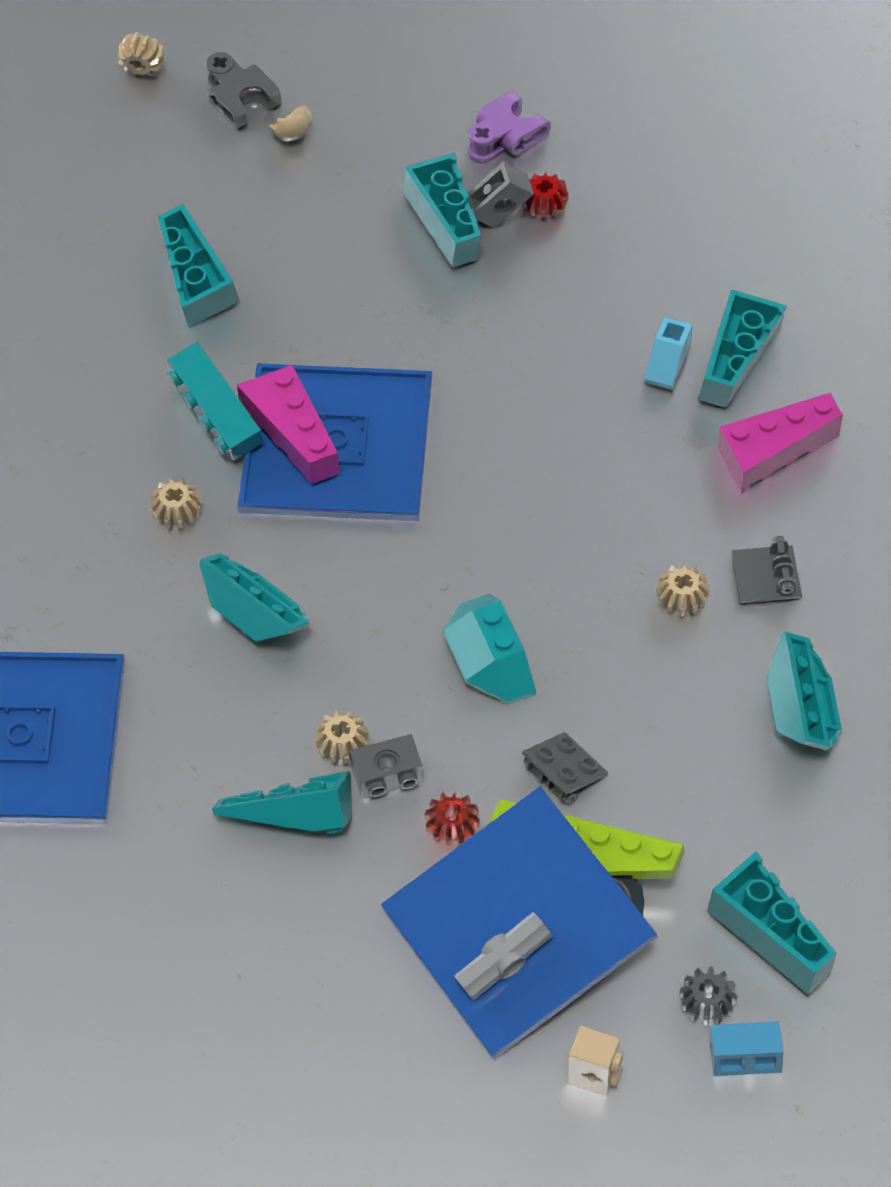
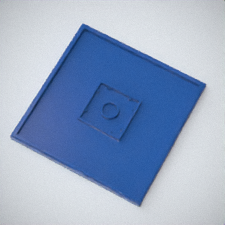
M257 363L255 378L290 365ZM292 365L338 452L340 474L311 484L289 460L288 455L281 448H278L272 442V438L262 429L263 444L244 455L237 506L238 513L419 522L432 371Z
M0 652V822L107 824L125 665L124 654Z
M541 786L381 904L494 1060L658 938L657 933ZM534 912L553 937L525 958L524 966L515 975L508 979L501 978L473 1001L454 976L481 955L483 946L491 938L501 933L507 934Z

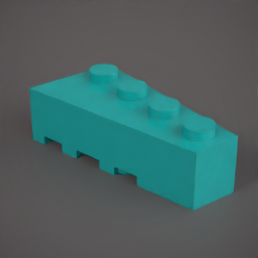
M455 152L404 167L402 193L452 267L478 260L481 240L473 209L469 205V196L462 183L463 177L456 164Z
M184 204L158 216L180 304L188 327L190 328L240 302L233 280Z
M731 289L698 400L725 408L728 406L779 330L787 309L786 305Z
M198 341L167 359L170 369L167 372L168 378L181 394L188 407L198 416L205 431H210L214 436V442L223 455L227 453L232 461H235L263 444L260 428Z
M755 851L712 889L707 911L809 995L830 975L837 953L812 921L805 919L799 911L800 906L793 897L789 898L779 886V879L773 872H768L762 864L763 859Z

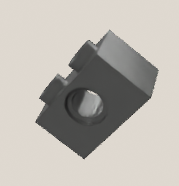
M502 162L468 192L469 205L473 209L475 218L493 228L497 227L534 195L528 174L506 162Z
M412 734L350 750L351 768L361 799L369 796L379 797L388 791L399 788L409 789L423 782V766ZM385 767H392V768H393L392 770H389V771H384V770H382V768H385Z

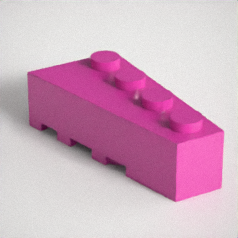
M292 365L237 384L238 399L254 418L255 423L261 430L264 429L272 438V442L288 455L289 460L311 484L340 474L338 452Z
M831 392L721 426L719 429L718 450L742 494L749 490L750 485L768 479L772 476V472L782 466L788 467L796 462V458L805 453L810 454L839 437L843 414Z

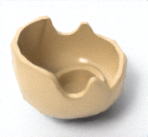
M301 105L286 118H278V123L269 125V128L280 140L289 143L301 139L307 133L312 124V115L305 105Z

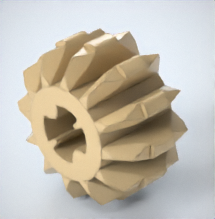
M138 32L135 35L127 34L118 48V63L125 66V71L133 72L134 76L136 74H140L143 77L147 75L154 76L162 67L164 46L157 44V39L149 38L148 34L146 36H142Z
M170 478L169 484L165 485L159 482L158 490L152 491L151 513L155 515V520L158 524L165 523L168 530L173 525H177L181 530L183 523L192 525L193 517L200 516L201 495L197 492L194 483L187 484L184 478L176 483Z
M683 563L681 569L671 565L669 572H662L657 584L656 593L659 596L660 606H667L669 614L679 611V614L683 617L685 611L695 615L697 608H704L707 596H709L710 587L707 584L706 575L698 574L697 566L689 570L685 563Z
M336 710L335 717L332 718L324 715L323 723L317 724L316 737L314 738L315 746L319 748L322 758L330 756V761L333 765L338 759H342L347 766L350 750L368 746L369 732L366 726H364L361 716L353 718V713L350 710L343 716Z

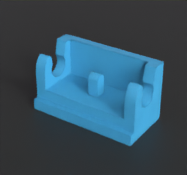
M779 1021L710 1026L713 1076L782 1073L784 1051Z

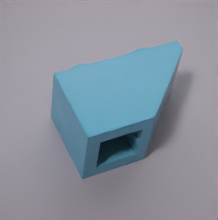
M664 317L654 340L644 378L645 383L670 390L673 389L691 347L693 324Z

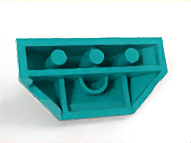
M222 553L200 560L199 566L211 607L218 611L225 620L232 622L242 630L248 638L259 641L286 635L308 627L310 621L306 618L303 608L257 572L240 563L230 561L229 557Z
M487 594L461 603L444 628L443 635L465 683L487 695L498 698L500 702L506 705L535 696L536 688L525 650L501 600L491 594Z
M785 631L780 636L767 675L776 730L801 744L828 750L842 734L832 678L822 659L812 649L814 645L811 639Z

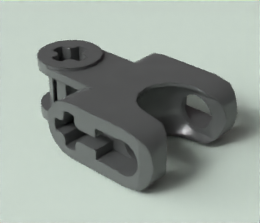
M217 52L208 57L207 69L210 72L208 84L211 87L207 93L213 107L235 129H239L247 124L246 104L260 103L267 109H273L281 104L279 88L257 65L253 64L243 69L229 54Z

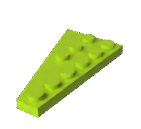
M500 799L489 823L514 806L516 802ZM563 814L611 876L630 875L633 879L674 878L685 853L683 844Z

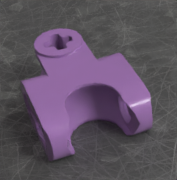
M514 91L508 92L479 111L476 117L477 124L473 125L468 131V137L471 142L468 147V155L472 160L480 163L492 160L505 150H508L514 156L521 155L548 137L551 123L540 114L530 118L518 117L522 111V97Z

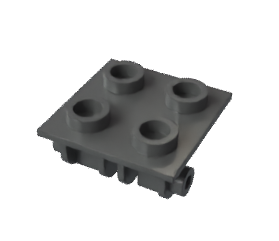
M783 536L774 537L770 547L731 550L740 603L802 598L793 545H789Z
M566 732L522 751V754L525 756L523 760L526 764L525 768L541 784L546 783L545 787L548 790L553 789L552 793L560 802H566L567 804L575 800L577 795L574 791L608 775V772Z

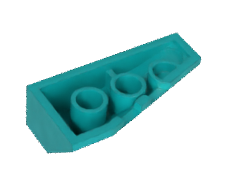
M348 771L308 778L309 783L297 788L290 786V783H286L270 790L267 795H264L261 790L222 798L213 806V815L313 832L324 830L325 834L337 833L342 831L343 827L351 819V774Z

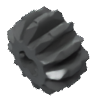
M711 966L708 968L707 973L704 974L697 968L694 971V977L688 975L685 977L684 987L680 988L679 997L683 1000L681 1003L682 1010L691 1011V1021L701 1017L703 1018L704 1026L709 1023V1019L713 1018L717 1024H720L723 1020V1015L728 1017L732 1015V1006L737 1003L738 996L734 993L736 986L734 981H726L727 974L725 971L715 975L714 969ZM705 994H709L712 996L711 998L705 997Z

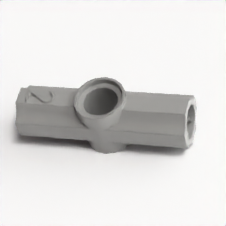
M532 912L507 934L501 933L491 938L483 946L481 955L454 977L474 1001L501 978L508 979L515 975L524 966L525 958L553 936L539 917Z

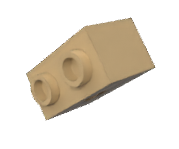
M580 1025L569 1053L568 1084L607 1097L610 1087H617L623 1070L621 1063L624 1053L619 1051L620 1038Z

